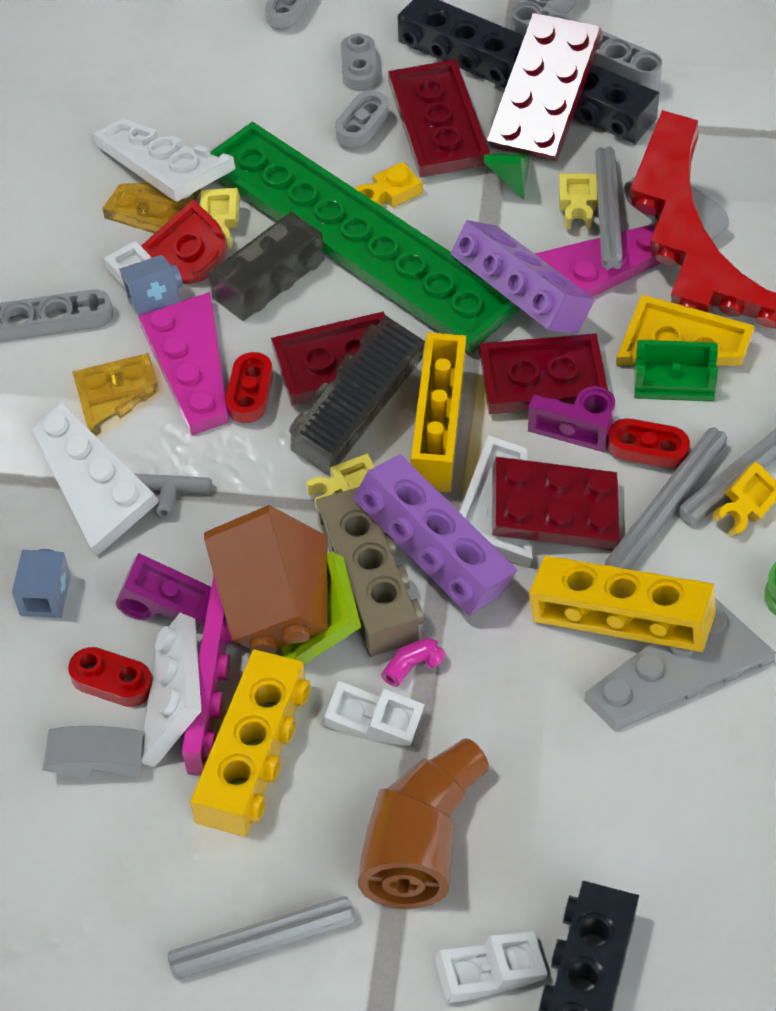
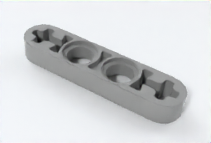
M85 290L0 303V320L2 323L0 325V342L104 326L113 317L110 297L101 290ZM92 307H98V310L92 311ZM61 309L66 311L65 315L61 318L51 319L47 317L53 310ZM73 309H78V314H74ZM14 316H28V319L21 324L9 323L10 319Z

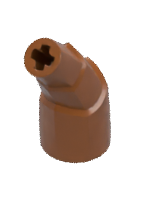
M464 738L431 759L423 758L391 786L379 789L368 824L360 860L358 888L365 897L375 903L399 909L427 907L446 897L450 883L454 822L450 816L466 795L465 790L487 773L489 769L484 752L474 741Z

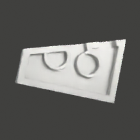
M488 435L460 513L507 560L530 567L533 559L530 540L492 535V465L496 456L528 460L527 448Z
M182 613L178 614L169 627L165 626L161 629L155 643L156 653L143 730L141 763L155 768L201 712L195 619Z

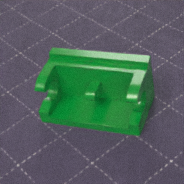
M637 340L634 365V398L714 402L718 378V367H716L718 343Z

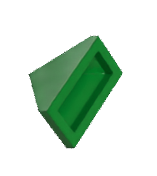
M491 153L484 155V163L524 199L530 154Z

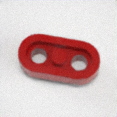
M248 352L239 356L233 364L226 393V406L229 416L237 422L251 423L257 421L266 412L273 382V367L271 360L265 354Z
M624 418L614 422L609 429L607 447L616 458L664 468L680 466L687 457L690 446L688 435L678 427L631 418Z
M97 647L83 648L77 651L69 661L68 672L72 684L83 693L126 707L140 705L149 698L152 676L149 668L140 661ZM93 663L96 664V665H95L94 667H92V668H89V669L84 668V667H85L86 665H88V664H93ZM127 676L136 677L134 680L130 682L123 681V679Z

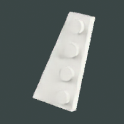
M124 118L93 133L96 146L175 202L191 196L195 191L236 169L232 156L224 153L219 157L213 156L209 148L197 145L194 148L185 146L181 138L172 135L169 137H159L155 129Z
M62 403L31 428L91 550L96 556L101 554L159 503L155 494Z

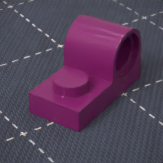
M597 386L582 390L577 396L574 405L554 398L533 395L528 410V432L605 453L608 432L614 419L615 398L609 390Z
M137 553L116 599V606L126 616L143 621L152 619L157 612L173 620L179 613L195 619L196 630H198L203 624L207 613L211 586L143 554Z

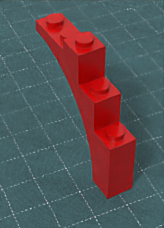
M662 110L630 188L631 205L635 206L638 211L647 215L661 214L650 240L651 256L666 266H682L671 292V302L711 313L713 306H716L726 315L733 317L748 316L756 319L762 326L776 329V293L765 289L742 274L718 250L704 229L693 202L690 176L691 163L699 138L698 120Z

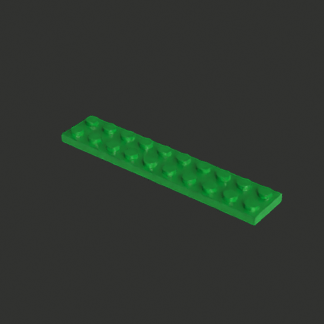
M253 121L210 151L213 156L219 157L224 153L232 156L236 169L217 179L229 188H237L240 196L440 333L466 336V350L469 353L521 310V308L451 255L449 250Z

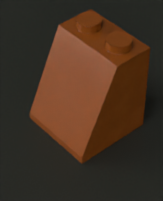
M271 505L262 507L204 532L205 545L233 642L249 648L251 652L253 649L273 654L278 648L292 643L306 642L311 636L328 630L327 536Z

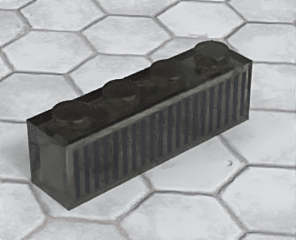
M386 315L377 326L372 324L367 328L360 340V348L354 355L348 353L343 358L337 368L336 373L338 375L331 384L324 383L314 396L312 408L307 414L301 412L289 428V433H291V451L328 476H331L330 467L343 461L423 359L425 340Z

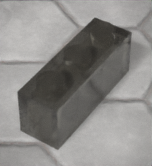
M289 212L208 273L212 299L244 322L254 313L264 309L267 303L280 293L289 290L297 280L310 270L316 269L325 260L323 233L293 212Z

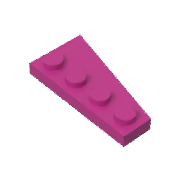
M652 224L621 232L623 264L619 269L612 267L607 270L602 266L600 237L535 253V255L592 297L661 264L655 257L651 256L650 240L655 230Z
M211 292L139 315L142 331L190 434L194 435L229 423Z

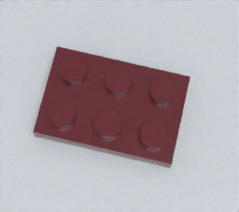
M384 311L271 338L272 349L291 406L334 396L331 393L333 390L339 394L344 393L336 387L338 384L349 392L354 391L341 382L342 378L356 388L363 389V387L346 377V373L368 387L373 386L350 371L351 367L378 385L383 384L354 365L355 362H358L385 380V383L406 378V368L403 360L400 361L372 342L373 340L378 341L401 357L398 350L376 337L380 334L397 345L394 339L381 331L383 328L392 334L391 329L385 326L388 321ZM371 345L399 365L396 367L367 347ZM367 351L371 355L375 356L376 358H378L379 360L393 368V373L385 367H383L382 365H380L379 363H377L376 361H374L373 359H371L370 357H368L367 355L363 354V352ZM362 356L363 358H365L366 360H368L369 362H371L372 364H374L375 366L389 374V378L385 377L384 375H382L381 373H379L378 371H376L375 369H373L372 367H370L358 358Z
M597 333L479 343L488 414L528 411L533 395L554 398L574 405L577 396L585 388L597 386L608 390Z
M496 456L492 465V535L614 550L620 542L617 472Z

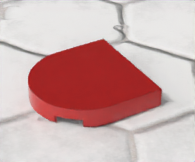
M193 199L145 241L141 247L151 258L163 255L171 266H177L183 284H193L205 280L218 270L227 253V239L218 222Z

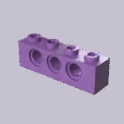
M466 220L451 251V255L548 330L578 334L595 301L592 296L497 225Z
M401 454L367 471L353 500L468 616L473 615L501 597L518 570Z

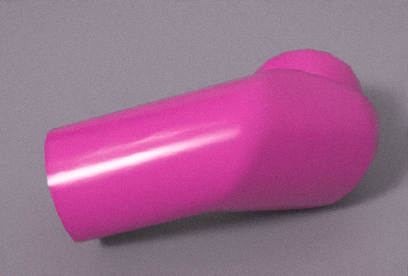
M424 638L405 645L397 651L381 673V677L389 685L398 687L414 665L423 661L425 666L430 669L437 667L444 660L445 651L437 645L438 641L432 638Z

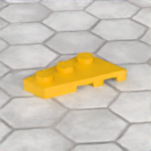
M642 294L616 356V365H635L637 340L715 342L718 343L716 366H742L754 335L755 326Z

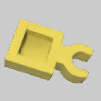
M559 173V210H565V228L571 229L572 220L579 218L585 221L586 229H591L593 211L597 209L596 173Z
M237 188L201 190L200 206L218 222L227 239V250H230L233 245V239L228 228L238 227L239 191Z
M368 453L330 467L331 478L314 477L306 482L309 496L316 493H324V495L314 498L316 510V499L360 486L367 471L375 467Z

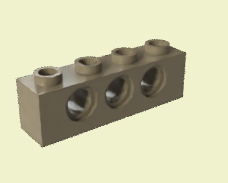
M357 487L318 498L316 503L319 526L322 533L327 536L329 552L333 551L344 557L361 623L359 630L368 654L372 657L419 641V625L424 623V616L418 599L411 600L407 590L410 589V582L404 565L397 566L393 558L397 555L394 540L387 533H383L382 528L353 500L359 488ZM381 601H390L389 603H386V604L378 603V602H381Z

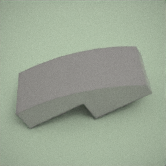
M68 726L49 729L42 770L83 779L88 778L91 769L136 778L141 766L144 731L111 726Z

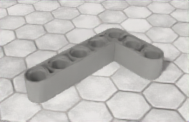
M518 0L511 9V30L525 36L533 13L580 22L566 16L575 6L577 0ZM602 31L592 64L659 92L663 64L661 57L650 50Z

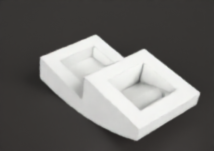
M338 680L321 725L372 741L410 746L425 704L383 689L380 696Z
M535 931L491 935L484 945L442 949L438 951L434 958L446 1004L511 991L542 981L548 976Z

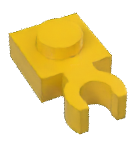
M401 162L373 175V184H362L355 188L380 206L382 203L388 202L393 208L422 194L423 182L404 162Z
M757 461L752 462L724 492L733 502L717 508L713 513L712 519L716 522L726 514H729L734 519V526L727 534L732 537L741 533L748 525V517L753 522L761 519L776 502V480Z

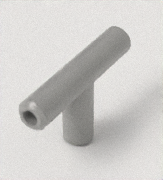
M133 473L151 491H160L156 513L163 518H168L172 515L177 492L209 494L212 491V480L208 477Z

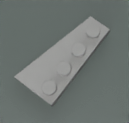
M715 598L716 614L703 652L650 643L587 690L584 702L616 731L664 710L666 704L685 697L687 700L702 693L703 688L722 680L727 683L741 677L742 672L756 665H759L761 668L771 664L775 660L776 652Z

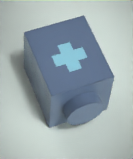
M163 255L119 268L129 304L138 316L181 302L178 288L183 287L180 272L177 266H171Z
M51 549L22 550L12 590L20 616L62 618L71 578L64 552Z

